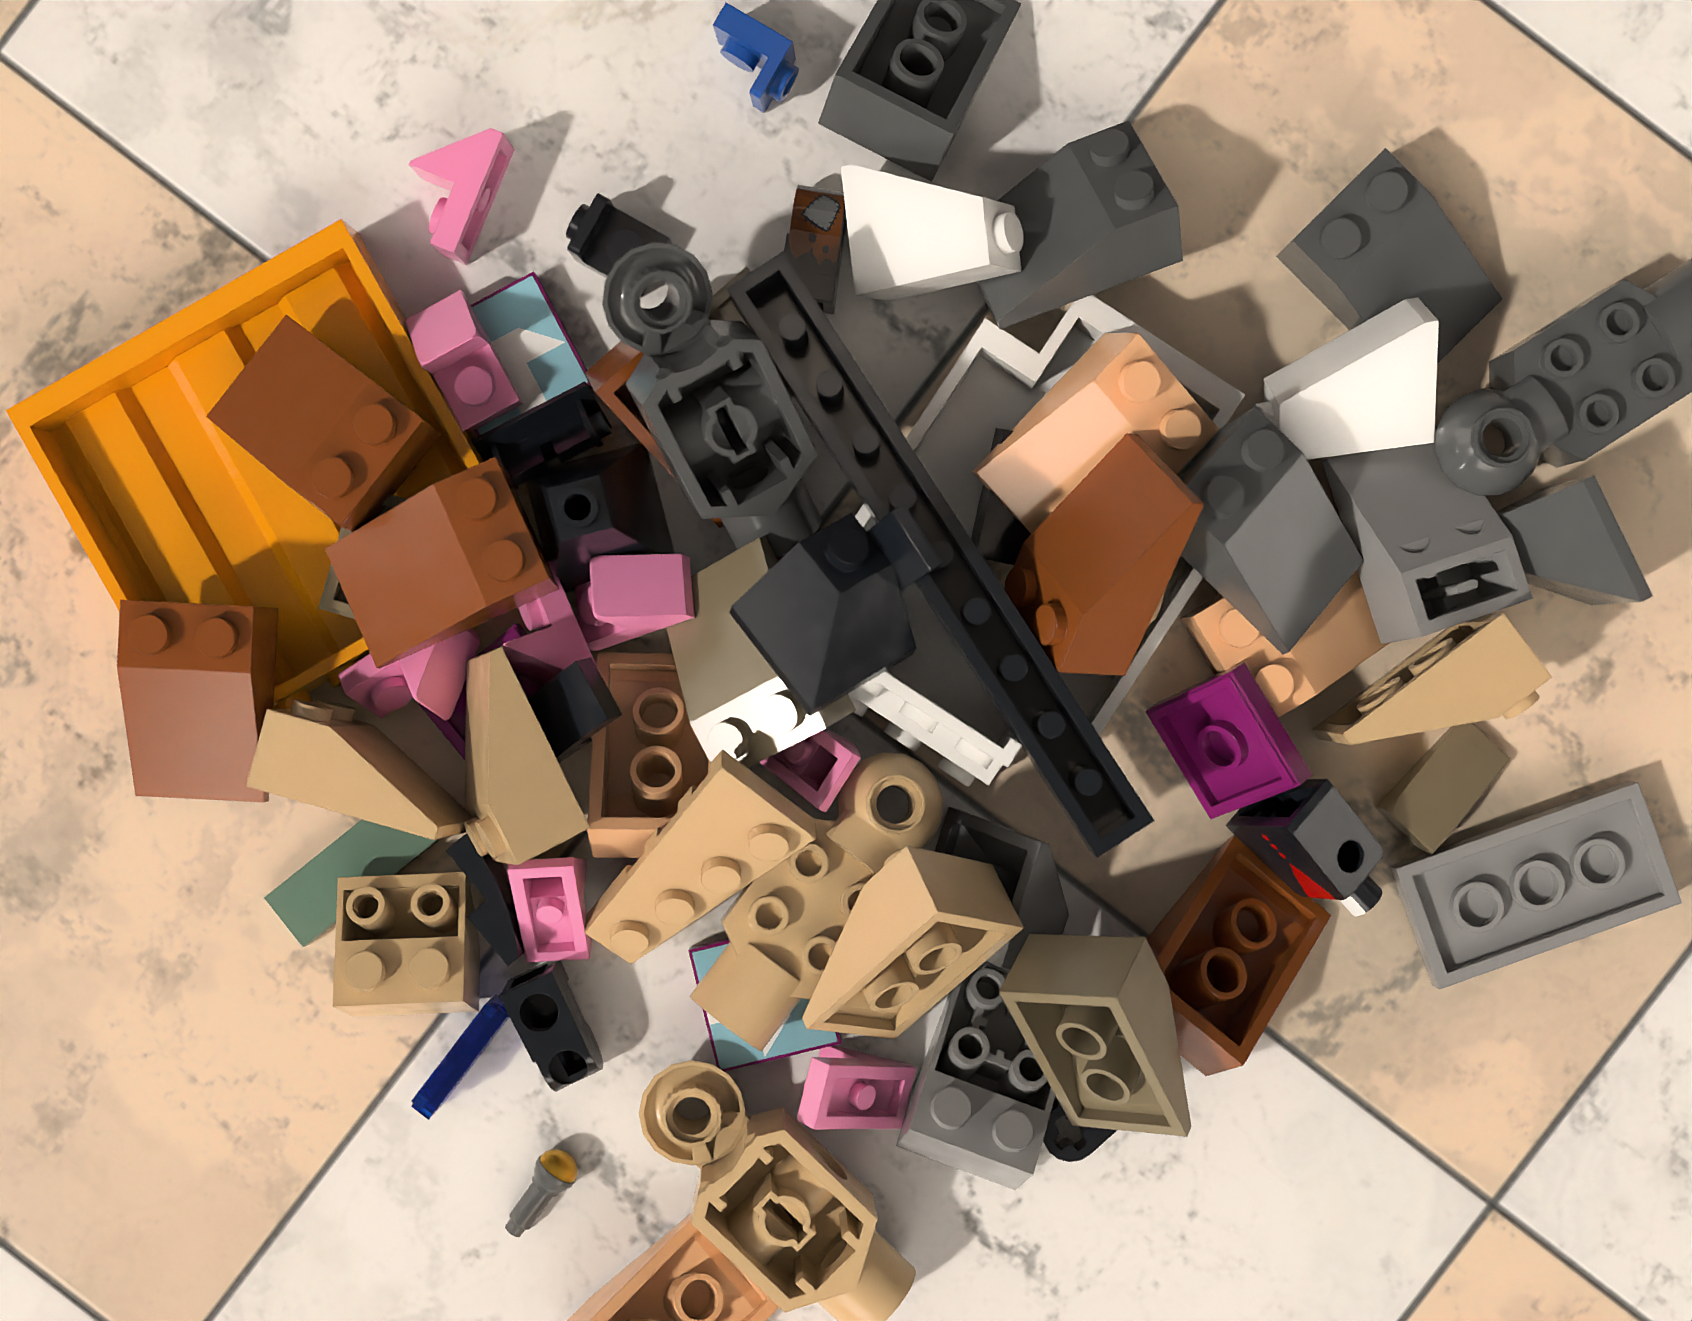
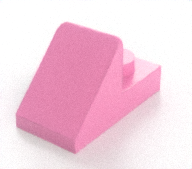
M493 128L415 158L408 164L420 178L451 191L448 198L442 197L439 199L432 212L429 232L433 236L430 243L443 256L465 265L469 262L515 150L506 136Z
M462 290L405 320L421 367L434 376L464 432L469 434L524 404Z
M683 554L596 556L590 558L589 562L591 581L575 587L577 622L589 649L593 651H599L695 618L690 557Z
M548 561V564L559 586V590L519 607L526 627L530 631L538 629V631L508 641L502 645L514 672L543 684L549 682L575 661L591 657L595 663L559 578L556 577L551 561Z
M471 628L380 669L376 668L372 656L369 654L338 674L345 694L380 718L402 708L410 699L414 698L444 721H447L453 714L466 680V661L475 657L480 639L477 632Z
M824 729L759 763L817 809L826 812L861 756L854 742Z
M576 857L531 859L520 865L508 864L507 871L526 961L544 962L590 959L592 939L584 933L587 914L584 900L587 860Z
M835 1045L821 1048L819 1056L812 1057L796 1121L812 1129H901L917 1068L907 1063Z

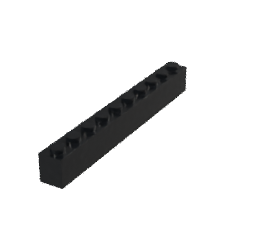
M782 251L727 287L734 306L747 326L763 340L779 375L874 521L878 523L891 511L905 504L942 563L938 568L916 582L917 587L1015 738L1022 745L1023 750L1088 850L1098 858L1154 822L1153 817L785 252Z

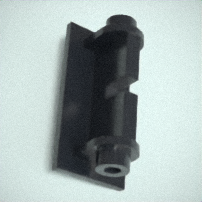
M584 381L473 438L471 441L484 461L493 457L498 459L507 470L515 490L519 489L518 485L530 480V477L549 470L550 467L547 461L558 456L561 463L594 446L598 448L603 446L602 438L612 434V426Z

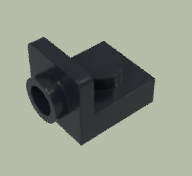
M597 193L590 206L582 204L576 210L566 231V238L571 240L567 250L575 261L605 278L608 277L615 262L632 248L652 242L672 244L669 237L615 208L610 199ZM647 287L644 288V290H643V292H642V294H641V298H642L644 292L646 291Z

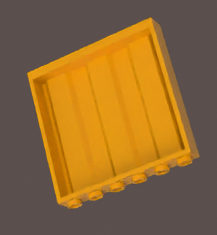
M342 219L6 410L119 611L120 600L278 608L273 709H292L294 700L313 702L308 692L330 681L333 688L341 686L338 674L370 654L356 619L318 609L331 565L325 548L338 541L341 526L286 485L206 417L285 315L296 321L441 433L395 492V496L409 499L438 481L484 462L472 444L471 440L474 438L472 433L468 434L462 430L434 376L421 367L405 322L407 318L359 233Z

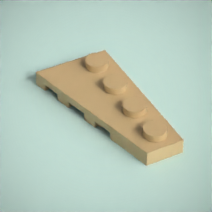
M722 749L710 763L707 777L698 787L692 785L678 802V811L665 828L661 829L658 827L645 842L642 856L633 866L626 865L586 914L584 933L628 963L633 964L815 840L816 820Z

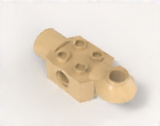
M887 752L865 758L855 766L839 791L838 818L835 821L815 819L816 839L744 887L720 919L730 943L689 997L730 1031L762 1052L800 999H811L863 885L884 867V862L890 855L906 846L922 848L934 837L942 820L943 796L936 777L922 762L906 754ZM885 787H896L907 797L909 803L908 812L899 823L893 824L883 820L876 808L878 795Z
M690 1060L672 1064L653 1077L642 1094L639 1109L642 1132L654 1151L671 1162L696 1165L700 1168L693 1196L691 1224L785 1313L818 1302L836 1321H886L899 1307L911 1289L916 1276V1270L875 1230L878 1218L873 1193L783 1107L749 1115L745 1111L742 1092L729 1074L715 1065ZM696 1097L705 1101L710 1110L704 1117L691 1120L681 1116L675 1106L684 1098Z

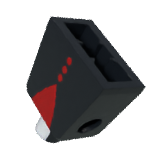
M1307 779L1298 787L1242 807L1226 824V827L1295 893L1302 897L1339 900L1353 916H1360L1368 912L1382 897V889L1369 876V873L1383 858V848L1328 779Z

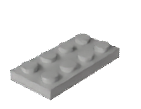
M1634 781L1620 783L1438 848L1433 854L1425 853L1389 866L1430 981L1439 990L1682 903L1639 782Z

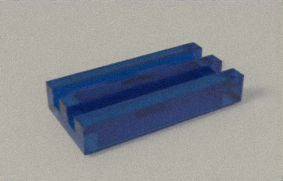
M495 994L482 1007L411 1100L413 1102L411 1107L428 1120L442 1107L510 1018L499 997L500 994Z

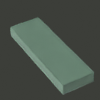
M360 820L264 897V899L301 946L305 947L336 923L338 877L397 875L440 839L432 840L366 820Z

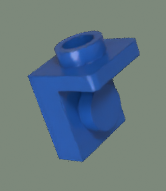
M725 3L713 23L718 44L723 46L720 53L731 63L747 72L752 73L756 66L762 69L753 83L749 94L753 107L765 113L773 98L779 102L785 99L797 78L799 68L793 65L796 61L793 41L730 4Z

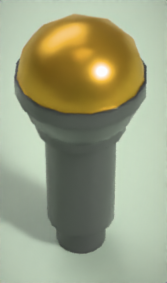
M552 1149L538 1157L532 1177L533 1182L511 1211L510 1219L505 1225V1229L511 1235L520 1237L525 1230L531 1228L552 1197L558 1196L559 1193L573 1186L578 1170L576 1161L569 1153L561 1149Z

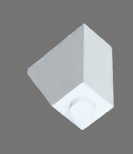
M853 164L841 167L855 296L893 301L1022 271L1019 251L1023 247L1024 236L1020 220L1015 214V207L1013 205Z
M1419 298L1405 299L1264 378V402L1256 403L1255 406L1304 454L1307 460L1434 443L1439 320Z

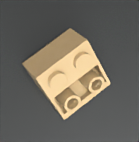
M464 872L338 877L332 1007L353 1017L479 1012L480 944L477 928L467 918L474 911L470 880Z

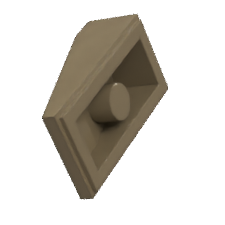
M1473 723L1452 726L1385 795L1375 808L1420 850L1433 854L1451 835L1509 762L1510 758Z

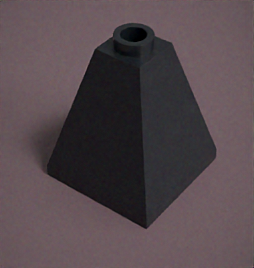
M642 443L549 466V470L530 477V480L526 481L544 555L547 562H552L556 577L559 578L565 593L573 592L576 586L591 581L590 558L603 555L675 554L650 454ZM591 504L590 514L583 519L586 508Z

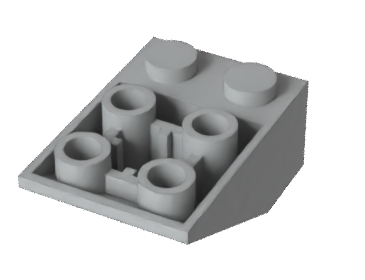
M1436 425L1434 443L1338 455L1322 460L1340 519L1364 560L1357 571L1381 644L1423 637L1533 599L1513 536L1485 495H1476L1457 487L1443 472L1435 452Z
M985 961L948 994L916 1081L896 1146L1016 1190L1034 1174L1056 1095L999 993L1011 969L1001 968Z

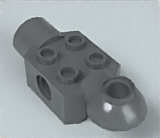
M652 242L632 248L613 265L604 282L602 301L608 326L621 342L644 354L625 385L679 487L702 519L721 518L737 550L757 538L765 536L776 558L782 557L798 542L816 533L820 527L821 516L802 480V476L818 454L763 340L742 321L709 320L713 292L708 273L695 255L675 244ZM666 281L668 290L664 301L651 309L641 308L640 298L644 288L652 282Z
M1692 259L1687 260L1643 289L1624 279L1594 294L1489 361L1490 389H1478L1460 396L1444 411L1438 424L1435 452L1443 472L1457 487L1473 494L1500 495L1518 488L1533 474L1539 459L1556 468L1584 461L1692 392ZM1488 424L1497 427L1503 434L1505 446L1499 457L1490 454L1484 446L1483 432Z

